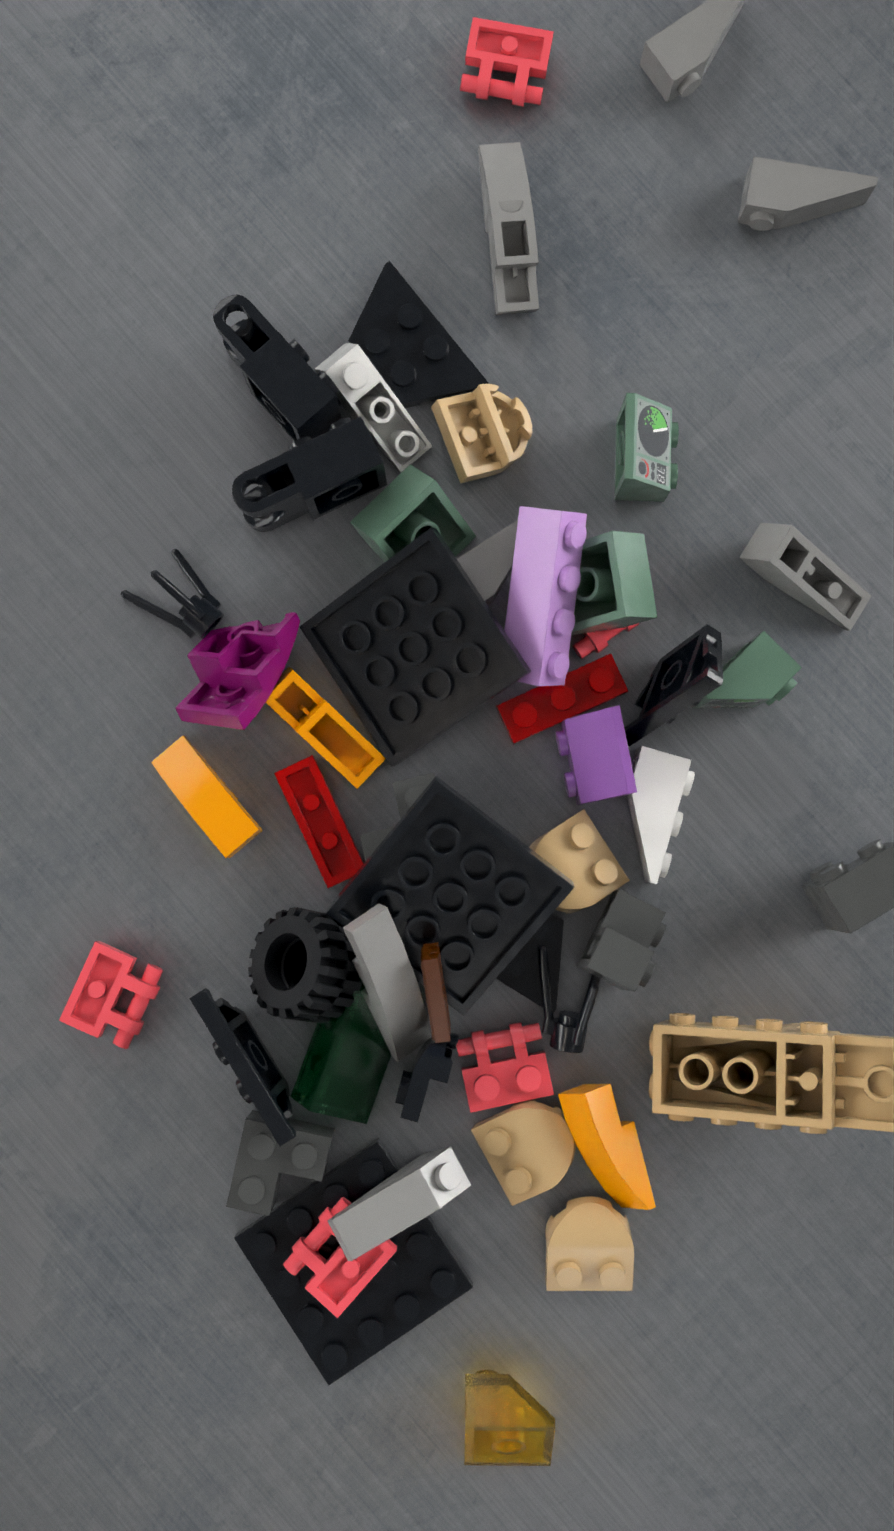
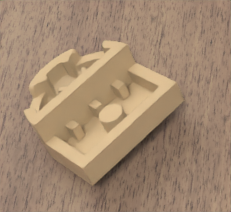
M479 384L473 392L437 399L431 406L460 484L505 471L524 454L527 442L532 436V422L526 407L519 398L510 399L505 394L497 391L498 385Z
M585 809L537 838L529 847L574 882V889L555 909L557 911L571 914L598 903L630 881Z
M537 1099L514 1103L512 1107L476 1123L471 1129L512 1206L555 1187L571 1167L577 1146L568 1128L562 1109L557 1106L552 1108L546 1104L536 1102Z
M585 1196L569 1200L564 1210L555 1217L552 1215L549 1217L545 1228L546 1291H633L634 1246L626 1215L623 1217L612 1207L611 1202L606 1199Z

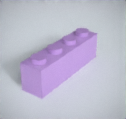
M520 506L504 631L531 672L517 682L536 686L565 685L566 674L570 664L568 656L571 633L575 625L574 610L577 588L581 580L580 564L582 549L587 534L585 527L587 514L525 506Z

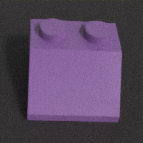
M620 705L563 720L561 723L562 730L556 731V741L560 756L567 755L570 772L564 773V781L569 798L575 797L577 805L628 796L637 792Z

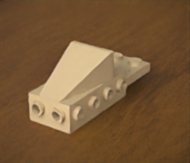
M670 1013L669 1020L653 1024V1030L649 1039V1050L651 1056H653V1073H651L649 1079V1097L652 1099V1113L668 1114V1119L673 1121H693L694 1117L711 1118L712 1124L725 1126L737 1125V1121L754 1122L756 1128L766 1130L782 1129V1125L797 1126L800 1132L809 1134H826L827 1129L832 1130L834 1127L894 1132V1037L840 1033V1031H829L828 1023L813 1021L783 1024V1020L756 1019V1026L739 1025V1018L734 1016H712V1023L695 1022V1014Z

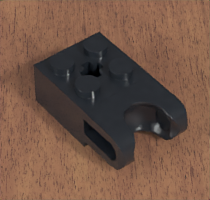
M231 295L218 303L213 312V321L223 338L226 351L241 369L251 394L293 441L305 436L316 438L328 432L327 429L331 424L342 419L339 409L342 403L336 395L339 391L337 386L324 371L316 374L307 363L310 357L296 340L293 339L288 343L259 310L242 295ZM241 311L247 315L248 319H243L231 327L226 324L229 313Z
M361 416L354 420H351L349 417L342 418L331 424L327 429L328 432L316 438H312V436L302 437L291 443L288 451L240 474L233 482L232 495L234 502L243 512V516L249 526L259 532H267L307 513L310 514L312 520H315L386 486L384 462ZM258 484L257 487L253 488L244 495L246 488L249 485ZM271 513L266 519L257 518Z

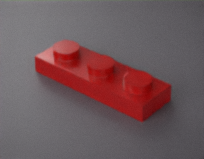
M610 653L568 672L565 685L538 686L496 705V709L514 745L562 723L564 719L575 717L615 699L629 690Z
M311 755L275 772L274 775L327 888L329 889L352 878L364 862L315 757Z

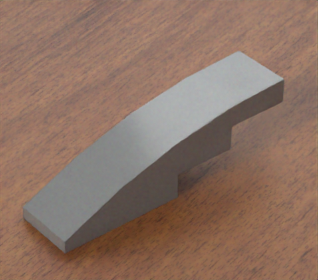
M378 903L343 927V930L356 955L352 962L365 986L361 993L393 1059L399 1062L430 1039L431 1033L418 982L404 944L388 907Z

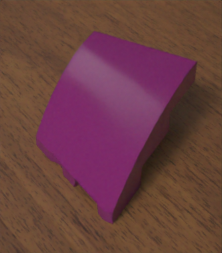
M286 613L280 623L263 626L259 620H255L239 626H228L211 630L187 654L200 683L175 707L181 721L245 730L271 695L285 668L300 624L297 613Z

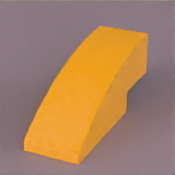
M288 667L281 674L280 679L265 703L358 789L386 758L292 668Z
M184 735L151 762L177 799L225 858L233 857L263 831L239 803L235 794Z
M582 1084L559 1093L558 1098L574 1142L590 1171L604 1190L621 1208L644 1210L655 1208L656 1205L635 1122L620 1121L611 1084Z

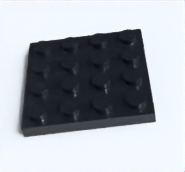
M436 528L428 529L300 626L309 643L391 767L398 765L531 672Z
M435 776L329 905L326 914L345 927L378 903L388 907L404 944L415 977L423 986L421 947H423V944L439 942L448 1004L464 1016L575 886L571 879L443 780Z
M379 1138L327 1172L322 1182L314 1181L272 1209L269 1216L263 1215L238 1232L234 1237L328 1386L473 1288L472 1280L430 1216L425 1217L390 1238L397 1245V1251L338 1318L305 1289L306 1283L315 1274L308 1266L305 1265L296 1276L289 1273L284 1267L283 1263L293 1253L292 1246L300 1237L306 1238L320 1222L318 1217L327 1207L333 1208L341 1197H345L353 1203L399 1170ZM331 1235L318 1251L324 1258L328 1259L340 1244L336 1237Z

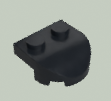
M451 1032V1041L435 1043V1040L431 1037L419 1050L412 1072L403 1070L395 1103L403 1105L400 1118L418 1123L429 1080L448 1083L453 1064L451 1060L452 1050L449 1048L456 1049L459 1034Z

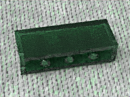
M362 982L360 991H355L353 994L355 1001L350 1007L343 1006L344 1013L338 1018L331 1017L329 1022H317L290 1097L308 1111L367 1124L391 1053L361 993L365 988Z

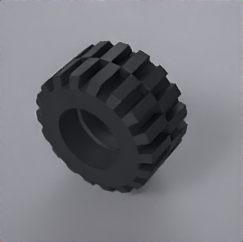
M298 907L289 908V911L281 910L276 913L275 919L269 918L264 923L265 930L258 932L255 938L257 942L255 949H251L249 957L252 958V966L248 967L249 977L253 978L250 987L252 993L258 995L257 1003L259 1006L266 1008L267 1013L275 1017L314 1023L329 1022L331 1017L338 1018L344 1013L343 1006L350 1007L355 1001L353 994L355 991H360L362 982L359 981L360 976L352 962L356 955L343 930L344 926L326 913Z

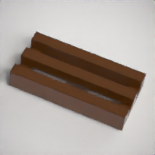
M439 942L423 944V947H421V969L432 1039L435 1040V1043L451 1041V1021Z

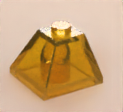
M480 1370L474 1374H465L464 1465L551 1466L555 1418L509 1374H499L493 1370Z

